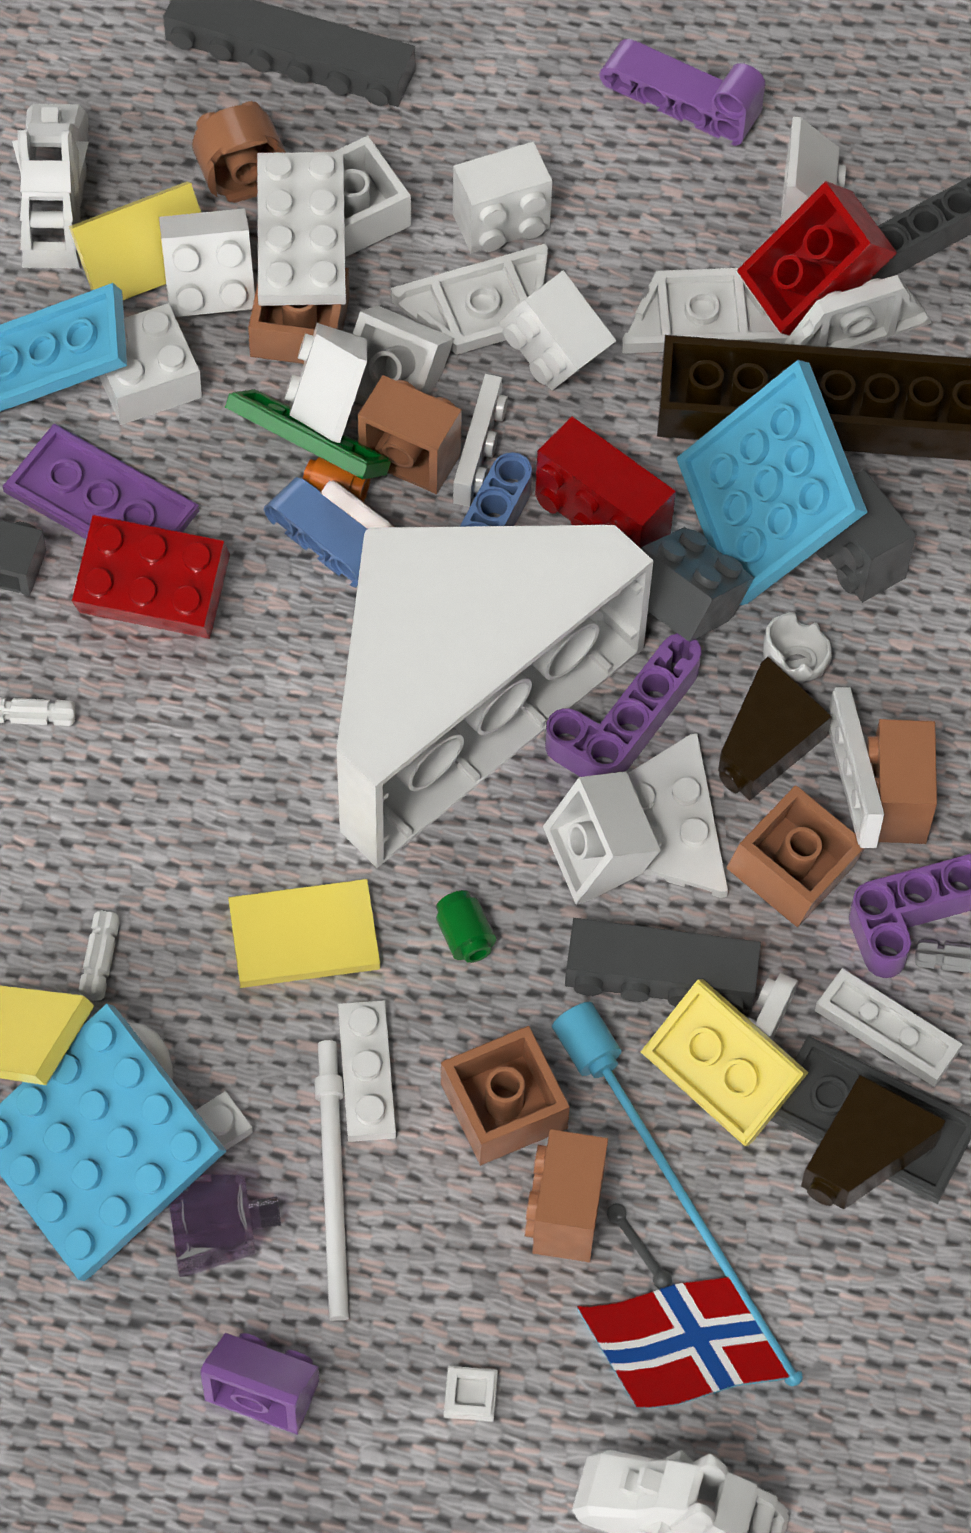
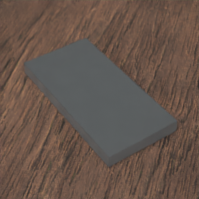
M807 1036L795 1061L809 1073L770 1121L819 1145L859 1075L946 1121L937 1145L888 1179L938 1204L971 1141V1116L831 1046Z

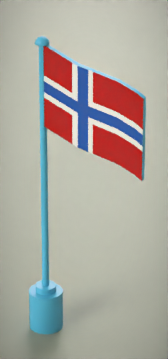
M584 1002L570 1008L553 1022L552 1028L581 1076L592 1074L593 1078L605 1077L726 1276L724 1278L674 1284L619 1303L591 1307L577 1306V1310L635 1407L658 1408L674 1406L736 1386L785 1380L784 1382L789 1386L799 1385L803 1379L802 1372L794 1370L613 1074L612 1070L618 1065L616 1059L622 1052L621 1048L592 1002Z

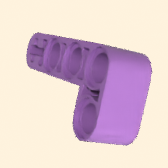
M623 39L599 73L600 80L605 87L642 104L651 103L659 107L658 111L679 121L686 119L696 124L695 128L716 138L723 136L733 141L731 144L734 146L742 143L762 111L765 79L756 68L745 63L735 64L723 81L640 42Z
M678 633L667 637L600 724L573 709L563 708L552 713L546 723L545 750L548 756L579 777L627 771L696 681L701 659V647L698 641L695 639L689 642ZM672 662L676 664L673 674L671 673ZM650 691H657L664 696L659 698H653L648 696L646 693ZM624 724H632L637 726L639 729L634 731H627L621 728L620 726ZM560 734H570L575 739L566 741L559 739L557 736ZM599 757H607L613 760L614 762L609 764H601L596 762L594 759Z
M971 854L868 881L855 890L849 912V922L865 965L871 973L882 978H892L901 973L905 967L911 946V939L907 928L971 911ZM950 883H963L969 888V890H956L950 885ZM917 894L923 897L925 901L922 903L912 902L906 895ZM871 905L878 908L881 913L871 915L863 911L862 907ZM881 946L891 947L897 952V955H883L877 948Z

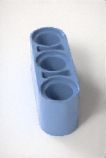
M510 452L499 456L494 461L460 527L515 526L531 493L532 466L525 456ZM515 479L518 480V482L510 483L506 482L505 480ZM496 513V514H499V515H501V516H499V517H489V516H487V514Z
M299 477L294 478L264 506L266 517L273 525L277 522L287 531L284 534L303 549L307 550L310 548L318 554L317 560L338 576L343 574L352 581L350 585L356 588L358 586L364 533L367 528L323 496L310 483Z

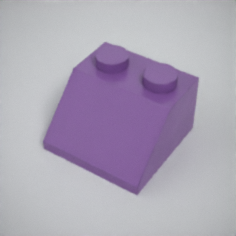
M225 1333L206 1358L200 1370L205 1401L298 1435L319 1383V1367L313 1365V1360L300 1352L287 1350L283 1354L266 1348L267 1344L256 1336L241 1333L239 1337Z

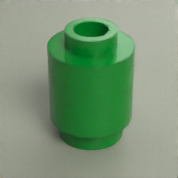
M467 890L455 891L443 897L436 905L438 912L436 921L454 959L475 963L486 958L491 953V948L496 942V936L479 900L472 897Z

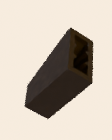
M769 657L764 659L758 668L721 750L718 767L719 777L725 787L735 794L741 792L749 801L828 736L832 716Z
M859 1075L805 1168L801 1187L805 1188L809 1196L815 1201L826 1206L834 1204L844 1210L933 1149L941 1137L946 1121Z

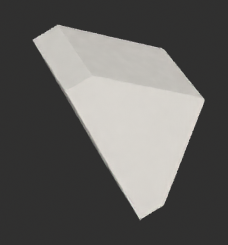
M615 525L385 527L367 529L363 539L337 741L340 832L378 868L544 732L547 720L552 713L563 708L572 709L644 649L654 560Z

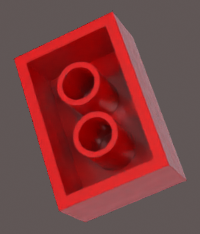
M825 181L736 271L779 332L790 336L817 300L834 291L844 292L864 285L897 252L853 191Z
M573 416L537 450L535 496H537L539 504L549 513L556 514L559 512L571 521V525H615L640 549L671 534L676 491Z
M92 515L72 602L79 613L210 639L230 553L223 540Z

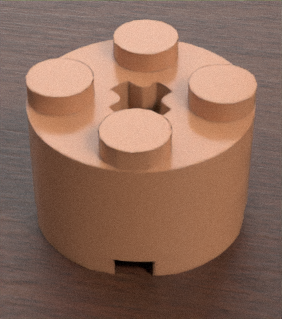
M248 101L242 105L228 107L216 113L209 112L203 114L196 122L197 131L193 137L192 149L211 193L218 197L217 194L226 196L227 201L233 203L257 197V153H286L270 116L261 109L260 104Z

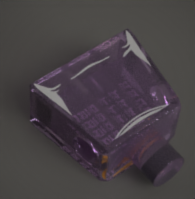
M202 1174L169 1204L179 1277L189 1276L255 1255L253 1230L281 1226L278 1198L271 1197L248 1201L246 1181L242 1175Z

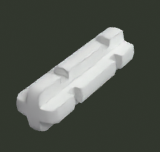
M0 697V723L10 720L11 724L48 725L49 722H54V726H71L75 721L76 708L73 701L56 700L55 703H50V700L24 698H13L11 701H7V698Z
M100 910L93 917L91 926L93 931L89 936L83 965L84 974L81 975L79 994L85 996L88 1000L101 1001L105 997L106 978L109 977L115 948L114 937H117L120 924L119 917L114 912Z

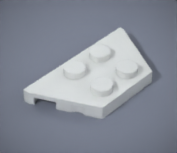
M545 243L390 288V298L394 305L414 321L455 338L451 351L456 355L506 341L499 321L525 298L544 285L548 248Z
M738 268L664 270L655 272L648 286V293L641 300L628 333L625 332L622 338V354L663 352L665 335L784 344L789 336L779 332L736 271Z
M898 275L885 279L876 278L860 287L844 292L834 291L817 300L784 344L853 349L931 324V320L923 306Z
M690 734L627 773L633 788L640 796L641 806L651 828L657 835L658 845L661 849L642 874L646 876L657 875L669 883L683 887L687 884L710 891L712 896L723 898L727 897L728 888L698 734Z

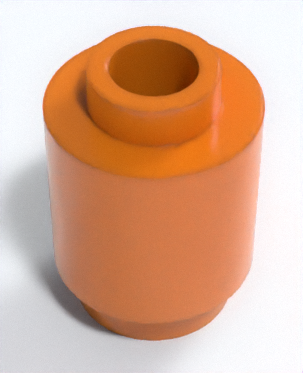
M319 456L317 460H309L303 474V479L320 492L329 480H334L363 502L371 483V478L361 479Z

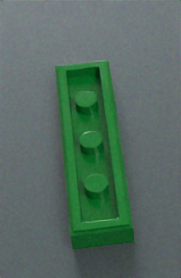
M256 389L237 391L228 395L225 408L361 479L385 476L388 473L391 464L388 457L345 435H342L340 443L329 440L291 417L289 406Z

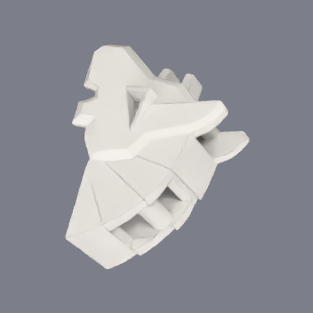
M32 104L27 109L25 130H18V140L12 141L21 173L20 192H22L20 221H22V268H80V257L69 226L80 222V206L87 173L85 155L89 143L88 113L79 104ZM37 147L61 148L62 161L36 160ZM33 200L63 201V211H33ZM32 228H64L65 242H33Z
M613 1450L600 1451L588 1456L572 1508L580 1523L608 1533H786L789 1521L788 1509L778 1501L777 1496L757 1488L755 1483L727 1472L726 1465L712 1454L692 1461L682 1450L664 1459H653ZM697 1498L715 1502L713 1510L704 1504L696 1503Z

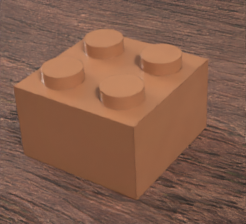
M345 267L346 304L258 306L257 284L248 326L250 357L304 364L303 360L298 359V354L305 333L313 335L317 323L343 331L350 299L349 268Z
M382 375L358 414V442L389 458L391 461L388 470L389 474L434 494H438L461 455L462 409L457 408L451 401L445 398H435L425 394L406 381H396Z
M879 719L876 736H868L867 751L884 811L878 842L926 844L937 806L935 721Z
M795 785L739 843L726 868L798 928L849 873L865 848H860L854 832Z
M529 1026L441 1062V1086L480 1166L549 1137L550 1129L560 1131L568 1129L570 1107Z
M550 1129L547 1146H537L533 1186L529 1194L524 1236L533 1238V1254L590 1263L608 1138Z

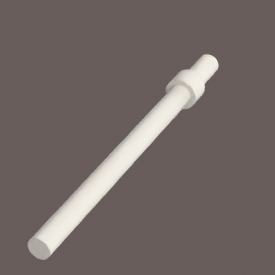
M324 1040L318 1043L319 1076L314 1079L315 1099L320 1101L329 1320L338 1321L349 1319L339 1100L344 1098L343 1077L338 1075L337 1043L332 1040Z

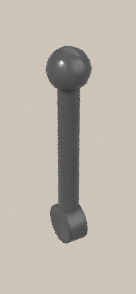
M617 1203L612 1204L607 1210L608 1219L612 1223L619 1225L654 1275V1285L659 1289L670 1286L672 1282L670 1273L666 1270H661L628 1223L625 1207Z

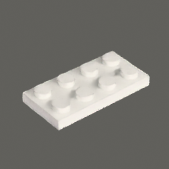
M343 152L257 153L258 306L346 304Z

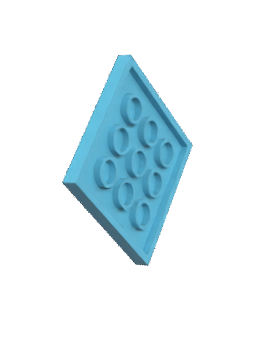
M801 360L795 361L676 458L708 544L723 555H729L737 559L742 564L743 569L755 577L739 606L751 602L867 513L810 363Z
M107 1003L82 1026L46 1085L22 1082L0 1103V1176L76 1278L82 1281L94 1275L227 1151L117 1008Z

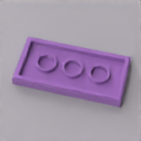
M55 423L3 485L4 493L87 539L92 515L183 532L199 512L198 504Z

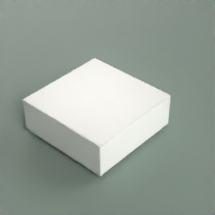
M448 1366L444 1418L493 1422L498 1370Z

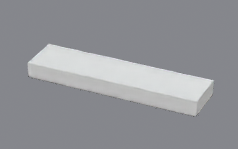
M835 687L834 691H832L828 711L832 716L829 733L852 823L860 848H877L884 818L883 807L851 687Z

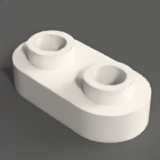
M782 973L779 974L776 981L770 978L766 980L757 1001L758 1005L763 1006L757 1020L749 1017V1020L771 1040L776 1035L798 985V980Z

